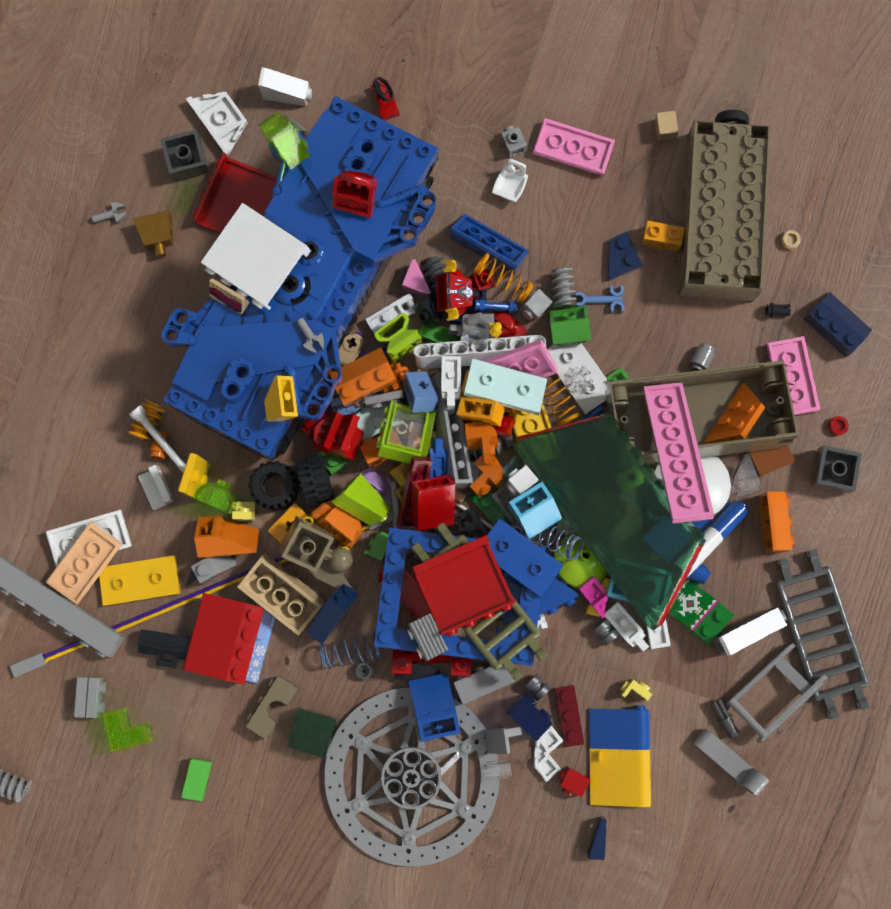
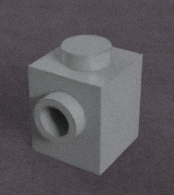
M538 289L519 310L526 319L533 322L540 317L552 301Z

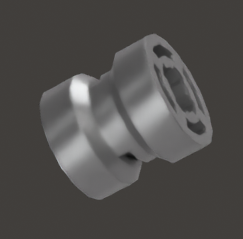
M607 619L592 631L601 638L604 646L608 645L619 635L616 629H612L611 623Z
M538 673L524 685L527 691L533 693L536 701L540 700L551 689L547 683L542 682V678Z

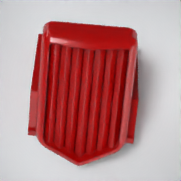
M350 170L340 173L339 177L335 176L332 195H334L332 208L371 218L378 179L363 172Z
M339 412L326 413L325 417L321 418L311 428L313 448L328 454L333 453L347 460L355 459L364 436L363 430L358 428L360 417L355 414L342 415Z

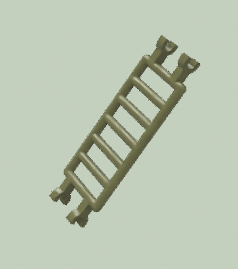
M442 523L436 530L448 545L432 558L449 552L461 544L465 545L469 543V540L464 535H460L455 539L446 525ZM416 543L411 548L422 563L432 559L419 543ZM518 602L512 604V609L519 617L485 644L477 634L503 614L501 609L494 612V617L480 621L473 628L465 629L464 626L461 628L493 669L498 670L504 666L514 681H518L523 675L511 662L514 656L527 646L531 648L539 661H543L548 655L535 640L541 635L540 630ZM524 623L531 633L497 660L489 650Z

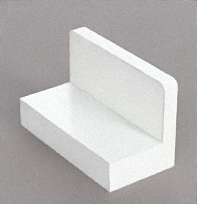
M153 465L149 467L148 472L138 476L153 510L174 502L159 466Z

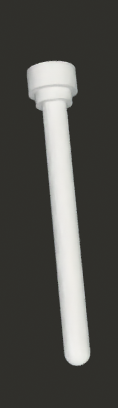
M142 405L136 407L129 413L130 417L137 422H141L183 473L186 464L147 419L146 410Z

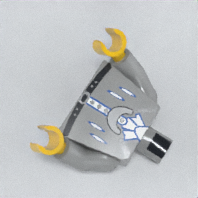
M479 312L463 315L461 325L450 324L449 336H459V341L498 338L502 333V325L499 322L494 323V314H482Z

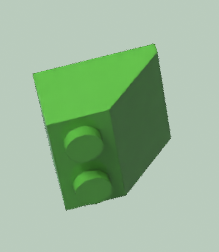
M587 305L549 310L553 345L564 346L571 342L585 343L587 340H591Z

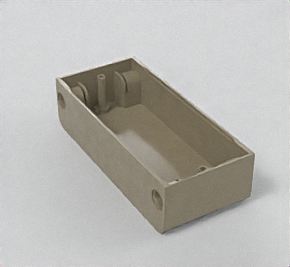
M693 121L687 136L682 227L685 230L680 255L678 296L753 302L762 292L771 126Z
M784 360L609 381L605 391L617 467L659 463L643 393L644 386L682 382L700 458L783 448L789 446L798 437ZM742 383H745L765 406L746 438L742 440L705 444V439L727 408L729 402Z

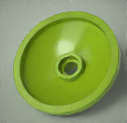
M577 532L575 534L576 537H582L584 541L582 552L577 559L571 561L567 559L566 555L561 556L557 551H554L553 558L564 565L558 575L565 583L572 587L578 588L592 576L599 583H602L610 571L611 558L607 547L600 539L589 533ZM572 534L567 535L564 544L558 549L559 553H565L566 542ZM572 536L568 542L567 551L571 541L574 539V536ZM564 538L558 543V547L562 544ZM580 539L574 543L571 549V558L579 550ZM582 554H586L588 559H585Z

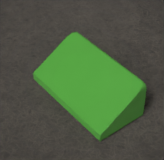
M423 322L418 332L423 340L431 343L457 341L459 337L449 336V329L432 322L427 326Z
M191 758L181 798L203 801L212 762Z

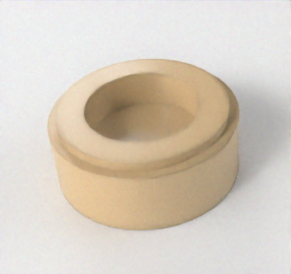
M788 230L781 236L780 242L785 249L793 250L800 244L801 237L798 232Z

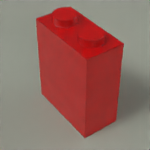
M449 475L411 482V523L417 531L437 528L442 523L446 526L454 524L456 484Z

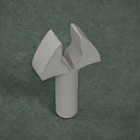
M111 202L112 208L110 211L93 215L91 219L93 223L113 218L119 224L128 215L127 212L117 214L119 209L126 208L125 205Z
M303 318L298 319L297 324L307 338V343L303 344V347L317 354L312 347V341L314 340L324 350V337L322 333L318 336L314 335Z

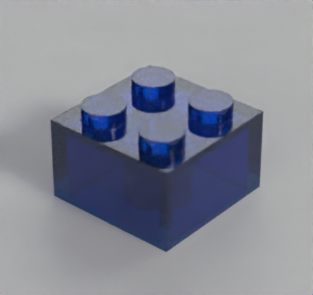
M521 694L506 712L531 737L538 741L553 724L550 721L552 717L543 708L539 711L535 707L537 702L528 694L526 697Z

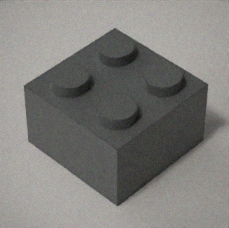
M197 129L160 139L168 172L173 181L209 172L202 140Z
M825 445L817 449L811 486L844 493L855 492L862 453Z

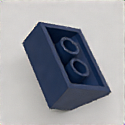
M831 292L804 318L809 325L845 357L852 354L872 331L870 327Z

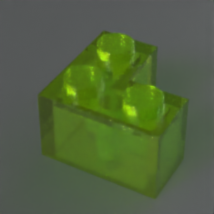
M276 111L258 124L267 141L276 149L283 162L290 169H293L310 156L307 151L308 144L302 137L299 138L297 126L293 121L290 122L286 115L282 116Z
M127 708L102 713L110 753L154 741L151 723L148 722L131 727Z

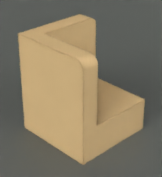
M676 112L657 113L654 120L657 141L676 139L678 135Z

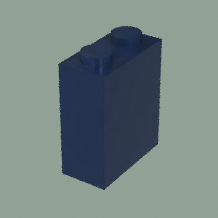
M342 584L326 601L306 633L323 644L338 628L359 595L351 587Z

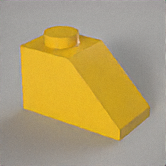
M293 376L274 377L264 400L267 421H285L298 417Z

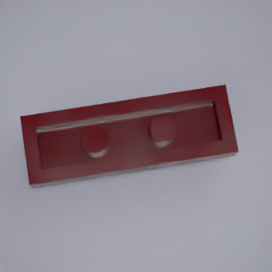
M574 685L554 688L564 747L584 744Z

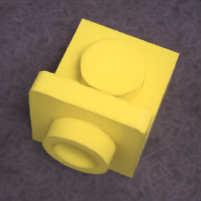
M236 502V511H232V519L235 521H255L256 503Z

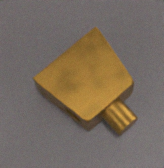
M167 210L133 218L145 248L148 251L154 250L156 258L167 256L165 247L171 246L174 243L173 219L170 212Z

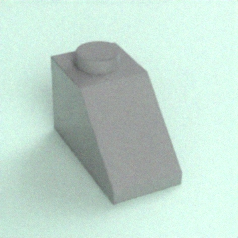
M233 555L213 556L192 565L191 568L199 583L206 584L238 566Z

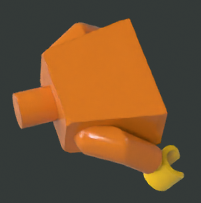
M332 500L319 505L311 512L312 515H304L302 517L304 520L310 519L312 524L314 523L313 520L316 519V524L331 532L334 538L341 543L337 548L342 547L349 550L362 535L361 520L331 502Z

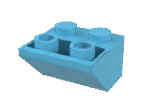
M543 482L511 500L508 504L509 510L528 539L533 538L562 519L552 495Z

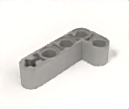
M706 728L693 742L699 750L751 794L758 796L769 783V780L762 773L752 768Z

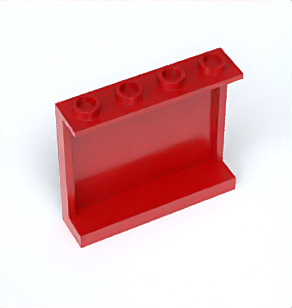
M223 152L222 156L216 161L214 174H211L208 179L209 185L207 190H204L201 195L200 206L193 213V220L198 226L221 234L242 203L264 217L265 210L274 196L272 189L275 187L277 178L274 175L228 158L226 153Z
M487 535L412 568L441 635L446 634L447 637L458 633L457 628L464 626L467 629L476 625L475 620L483 618L485 621L494 617L495 611L501 609L503 613L512 609V604L517 602L511 595L490 548V541Z

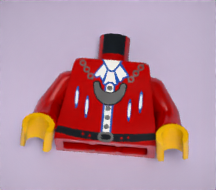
M444 260L446 268L443 271L447 273L435 276L437 312H447V321L458 319L459 316L466 312V307L472 306L473 300L479 298V290L472 288L471 279L466 278L463 273L456 269L455 260Z

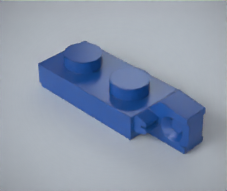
M431 438L427 457H430L433 462L429 478L448 475V453H446V448H443V439Z

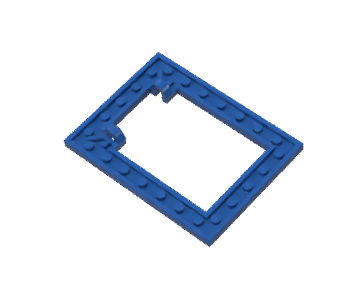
M389 528L374 647L417 652L415 649L418 647L416 640L411 641L407 630L397 629L406 551H412L411 548L416 543H419L426 553L437 554L448 545L440 534ZM466 537L469 542L476 540V538ZM538 546L539 548L545 551L546 547ZM503 571V577L513 579ZM521 584L519 605L537 626L540 598ZM523 623L489 651L498 660L531 632ZM497 627L496 634L503 630V628ZM441 635L448 651L440 655L486 660L470 638ZM481 639L484 644L489 641ZM527 646L514 656L511 662L518 665L533 666L534 652Z

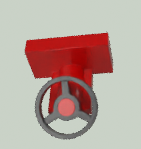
M382 77L375 78L373 85H370V89L381 119L385 121L400 116L393 90L388 80Z

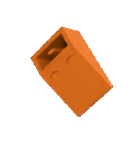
M218 515L198 517L194 536L198 558H211L213 556L257 553L259 529Z

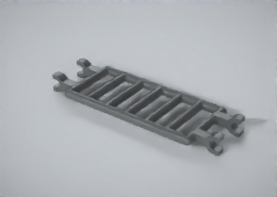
M817 549L805 552L812 571L792 576L787 558L776 561L783 578L776 582V588L807 682L812 686L823 675L831 677L854 669L857 670L859 681L820 693L817 690L812 695L813 700L816 702L823 700L827 718L835 719L839 717V714L832 699L834 696L853 691L857 709L864 710L869 708L862 688L869 685V680L832 570L829 566L821 567ZM825 575L828 583L827 587L794 597H787L786 586ZM828 594L832 595L835 605L794 617L791 605ZM838 613L841 624L800 636L797 624ZM844 631L847 643L806 654L803 643ZM850 650L853 662L813 674L809 662Z

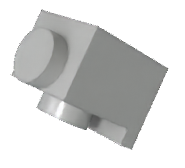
M514 126L505 128L501 139L508 157L511 158L527 151V143L523 138L520 128H514Z

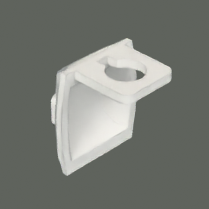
M509 159L508 165L503 168L497 177L492 193L516 203L528 179V175L525 174L526 165ZM513 165H516L521 169L515 170V167H513Z

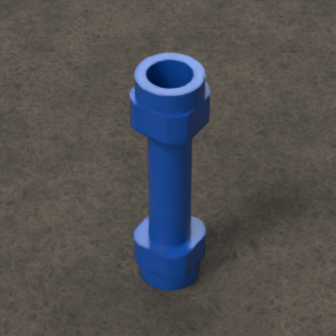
M474 299L472 304L473 311L501 310L506 311V313H517L519 308L518 302L510 301L495 303Z

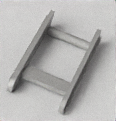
M793 643L785 647L725 703L727 711L733 708L759 735L756 740L758 743H762L820 689L828 678L826 675H823L811 686L784 659L796 647ZM776 667L803 695L765 730L738 701Z

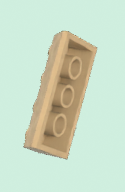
M266 553L260 557L238 585L241 591L298 636L326 602Z

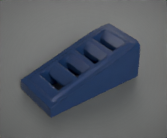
M600 816L587 853L588 859H605L607 820L603 816Z

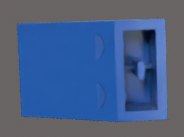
M447 673L408 681L421 742L461 733Z

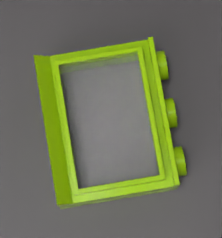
M391 400L390 406L385 407L383 418H386V422L382 421L380 433H383V435L378 437L376 447L379 448L378 456L410 464L412 457H427L437 410L434 412L412 413L409 406L394 403Z

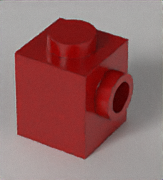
M567 767L566 770L563 769L558 778L560 780L559 785L563 787L561 791L570 796L574 793L580 797L583 796L591 780L570 767Z

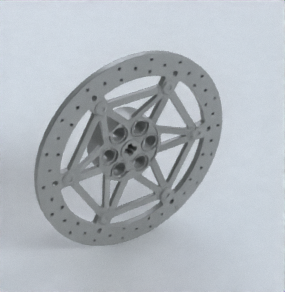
M410 687L389 690L368 699L351 712L333 737L328 750L324 772L328 804L335 821L346 837L355 846L373 858L393 865L407 867L425 866L444 861L471 844L484 829L491 817L499 792L500 773L497 754L488 753L486 738H484L486 736V728L467 706L455 698L453 700L459 726L469 737L461 741L453 735L445 736L446 739L455 744L453 747L433 752L426 750L424 741L421 742ZM408 707V715L367 737L360 734V730L378 715L395 708ZM404 723H408L399 750L395 751L372 742V740ZM414 725L419 743L418 747L408 746ZM476 739L479 740L478 744L474 743ZM350 746H354L358 749L356 796L353 800L348 801L344 787V765ZM370 748L389 755L384 765ZM473 751L477 752L481 769L480 790L475 806L467 803L468 754ZM415 752L418 755V760L413 763L408 761L407 754ZM456 752L443 767L439 766L436 757ZM364 753H366L382 772L381 779L365 794H362ZM459 758H462L461 798L459 799L444 784L441 776ZM393 761L400 764V770L397 772L390 770L389 765ZM432 763L435 766L434 772L426 773L424 765ZM410 772L412 775L416 774L415 782L413 783L411 780H407L408 773ZM389 783H398L399 790L397 792L390 791ZM426 783H430L434 787V791L430 794L423 791V786ZM381 786L383 787L386 797L368 800ZM439 789H442L454 804L435 799ZM408 793L415 794L416 801L408 803L405 795ZM387 802L397 805L403 829L370 809L369 806ZM430 803L452 810V812L419 830L416 829L422 808ZM405 809H416L411 827H409ZM363 811L402 837V845L393 844L375 836L361 824L355 814ZM459 815L465 819V822L457 830L444 839L428 845L416 846V838Z

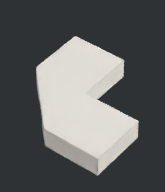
M551 725L535 739L533 766L546 782L561 770L549 753L560 745L563 739Z

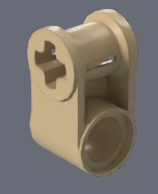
M351 334L344 338L339 349L341 367L358 359L364 344V340L359 334ZM355 339V343L357 345L352 346V342H350V340Z

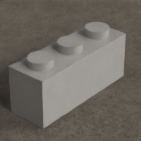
M485 665L474 669L475 673L471 674V677L457 676V681L453 683L462 704H466L516 681H514L504 666L495 670L492 666L485 668Z

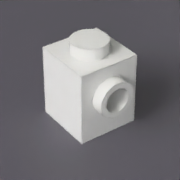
M525 465L521 470L516 468L508 475L510 479L507 481V488L514 496L516 494L520 496L536 484L539 479Z

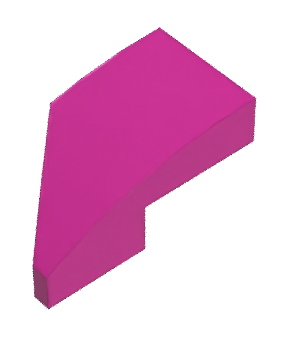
M592 576L580 585L578 589L601 618H604L608 596L598 580Z

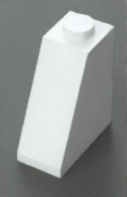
M261 68L258 86L263 100L307 106L308 100L312 98V89H310L307 81L267 68Z

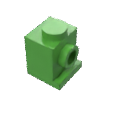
M379 531L376 537L372 536L368 544L370 550H365L364 554L383 562L386 556L388 534Z

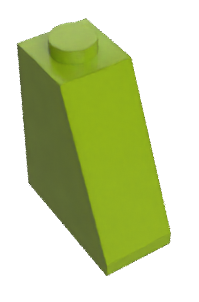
M361 473L348 482L331 501L334 505L370 526L377 522L381 524L388 517L387 513L391 509Z

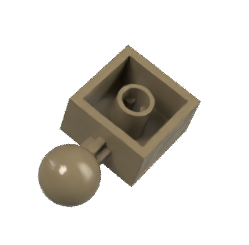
M298 516L295 517L278 549L281 557L317 573L323 559L328 560L330 568L336 572L347 571L353 562L352 554L346 548L330 549L335 539L331 532Z

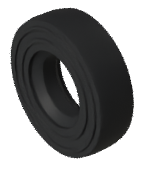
M725 110L716 115L715 122L749 124V116L741 110Z

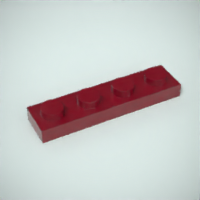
M430 457L411 458L396 522L398 529H416L411 523V482L429 478L433 462Z

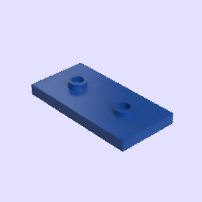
M501 519L497 521L487 535L490 541V548L499 568L539 598L542 597L564 566Z

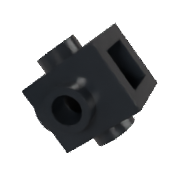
M434 292L413 307L420 320L426 326L431 322L436 324L444 318L442 314L445 311L437 312V300Z

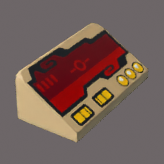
M210 279V297L242 315L249 305V301L215 279Z

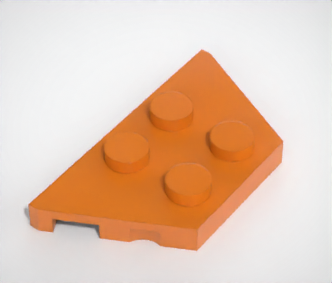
M742 383L729 402L727 408L705 439V444L742 440L746 438L765 406L745 383Z

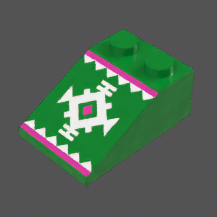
M686 578L669 611V614L705 645H709L734 616L724 605L689 578ZM674 591L669 595V597H668V599H667L666 606H667V604H668L670 598L672 597Z

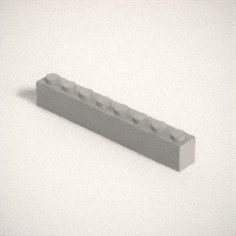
M0 556V591L9 596L13 594L17 597L16 601L24 606L28 604L32 607L31 611L39 616L45 615L48 617L47 621L56 627L60 625L64 628L63 632L71 637L77 636L80 638L79 642L88 648L90 646L96 649L95 653L103 658L114 656L126 638L125 636Z

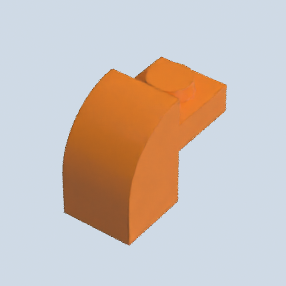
M484 422L465 423L468 450L483 449L485 464H493L492 456L496 455L495 447H499L496 430Z
M483 454L474 462V465L482 474L470 485V488L479 498L487 494L493 485L500 489L504 483L505 472L495 456H492L493 464H485Z

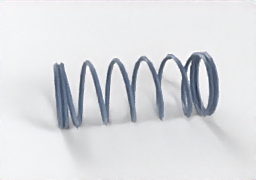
M557 526L550 531L547 546H543L541 541L547 536L550 527L541 540V533H539V542H534L531 538L534 544L540 543L541 547H548L552 552L557 551L561 556L566 555L567 559L571 561L579 557L584 545L582 537H576L575 534H572L566 542L565 553H559L558 549L561 548L567 537V531L564 530L557 539L556 549L552 550L549 546L558 535ZM555 528H557L556 535L552 542L549 544L551 533ZM565 532V538L558 547L559 539L562 533ZM574 536V539L571 541L567 551L568 542L571 539V537ZM580 539L579 550L571 558V549L574 543Z
M364 636V655L362 659L356 643V639L353 638L352 661L348 653L345 640H343V662L341 663L335 643L332 642L333 660L331 665L324 644H320L319 650L321 663L323 668H327V662L330 667H333L335 650L339 663L343 665L345 661L346 650L347 656L350 662L353 664L355 661V646L360 660L364 662L365 643L370 657L373 660L375 659V656H377L378 659H381L380 647H374V657H372L367 639Z

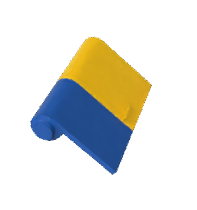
M634 705V709H589L590 805L651 807L649 709H646V705Z

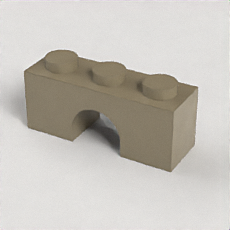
M281 675L277 678H272L267 686L270 688L266 695L262 694L257 702L259 707L255 712L252 711L246 719L248 722L246 727L265 740L269 738L279 722L270 714L271 704L274 701H281L286 705H290L300 687Z

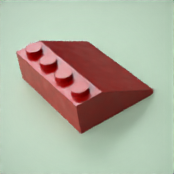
M203 593L183 670L244 685L264 608Z

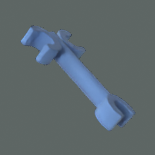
M621 285L620 292L616 293L613 290L614 287L611 286L609 289L611 296H586L582 292H577L575 297H581L583 301L577 302L575 307L584 306L585 303H612L610 306L611 313L614 312V306H619L620 312L623 313L625 309L622 303L624 287Z

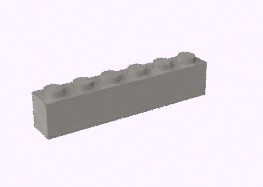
M438 372L431 378L434 390L438 393L439 397L438 404L435 405L434 411L437 410L435 416L437 437L443 439V448H446V453H448V475L456 484L455 490L464 489L473 483L463 419L457 415L460 400L455 399L454 410H447V399H442L441 372Z

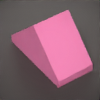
M416 259L411 261L402 287L403 290L426 298L431 292Z

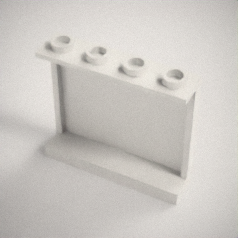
M242 203L201 263L206 267L205 271L213 277L216 274L220 276V281L229 288L232 285L237 288L236 292L245 298L247 296L251 297L254 305L260 309L264 306L270 310L271 307L268 303L301 256L307 257L311 250L306 244Z

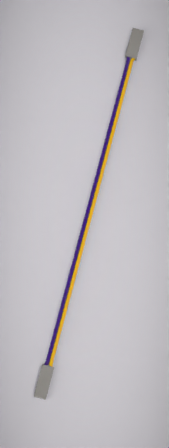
M392 508L387 513L388 517L381 524L377 522L372 526H365L366 523L363 522L362 531L366 529L373 530L392 522ZM283 557L274 559L280 565L289 562V560ZM251 569L114 625L111 628L120 632L200 599L203 593L212 594L242 581ZM78 640L47 654L40 653L10 666L13 677L16 678L47 665L48 661L82 648L84 645Z

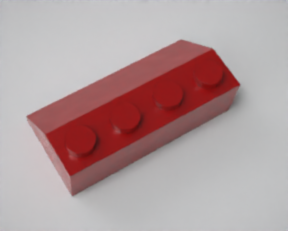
M384 568L378 573V576L380 577L378 582L381 585L383 580ZM404 568L400 602L402 601L406 605L404 610L411 618L415 615L417 619H420L431 612L418 582Z

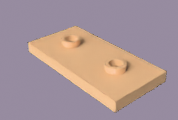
M90 521L45 583L72 603L78 605L123 543L93 521Z

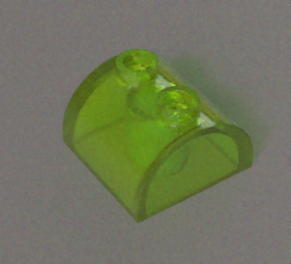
M220 479L217 480V483L211 482L202 485L193 497L201 503L231 515L232 511L237 509V497L230 490L232 485Z

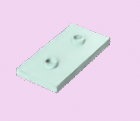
M472 359L463 395L497 401L502 406L539 416L547 379Z

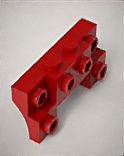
M393 649L392 675L407 674L412 676V663L451 664V677H471L470 658L438 655L425 661L424 658H419L417 652Z

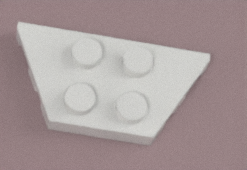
M219 92L215 95L206 94L198 98L187 97L186 100L228 157L248 124L245 117L227 92Z

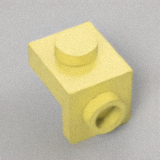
M633 679L630 681L626 680L620 688L622 691L620 695L624 698L631 689L647 701L653 695L649 692L650 687L642 681L637 683Z

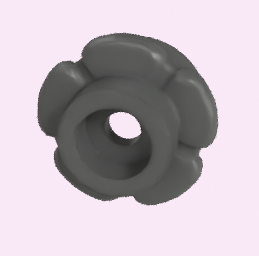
M367 661L358 663L355 666V676L358 679L367 681L373 675L374 669Z

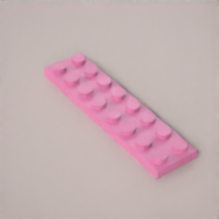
M682 382L644 386L645 403L672 523L713 519L714 511Z

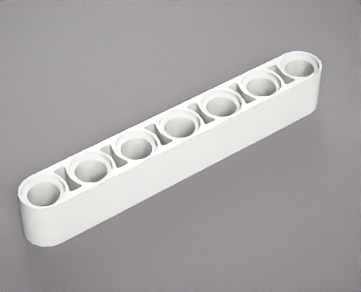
M541 335L426 343L419 344L414 348L416 366L420 369L441 368L442 356H461V366H470L472 359L482 361L538 340H542L546 347V340Z

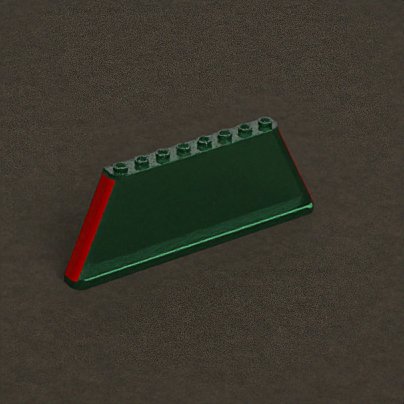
M604 414L517 436L511 441L514 450L539 479L538 482L544 483L557 507L650 629H657L664 623L706 542L703 531L699 527H695L692 522L672 523L663 480L656 477L654 468L643 460L641 451L637 447H633L629 442V436L626 432L619 429L617 426L618 422L612 415Z

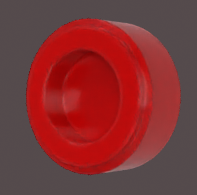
M836 416L828 422V430L835 436L843 435L849 427L848 421L841 416Z

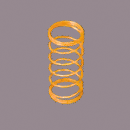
M485 253L475 267L474 273L479 276L487 265L495 259L486 281L503 265L502 272L494 287L499 284L506 274L512 271L503 293L514 280L520 277L517 288L511 298L528 282L517 300L519 304L522 303L532 290L533 283L526 281L519 287L522 276L518 275L511 281L513 269L508 270L502 276L505 269L504 264L499 265L493 271L496 258L491 259L485 265L490 256L488 253Z
M561 378L556 379V380H554V381H552V382L546 383V385H549V386H547V387L545 388V391H546L550 386H552L553 384H555L556 382H558L559 380H561ZM563 387L551 393L544 394L545 396L554 394L547 400V404H555L560 402L552 409L551 413H560L565 411L556 420L559 426L571 423L581 416L580 413H576L565 418L564 420L558 421L564 414L573 409L576 405H573L560 411L553 412L559 405L568 400L571 396H568L555 402L548 403L555 395L566 389V387Z

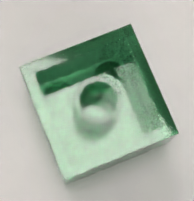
M298 708L287 747L326 758L338 718L306 708Z

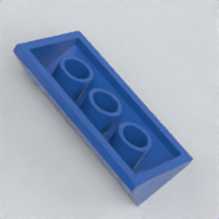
M464 214L450 230V239L481 257L488 253L490 255L488 261L496 258L495 265L504 264V270L513 269V275L516 274L529 252L526 248L467 214Z

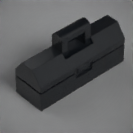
M141 629L138 653L157 656L156 666L176 669L178 659L185 660L191 637ZM163 654L173 655L172 660L162 659Z

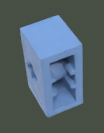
M406 372L402 388L411 412H434L439 397L438 393L434 390L433 380L430 379L428 372Z

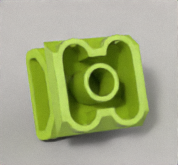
M405 313L399 314L374 334L378 342L387 346L388 360L393 364L414 351L417 345L422 344V337L418 333V329L408 330L409 318Z

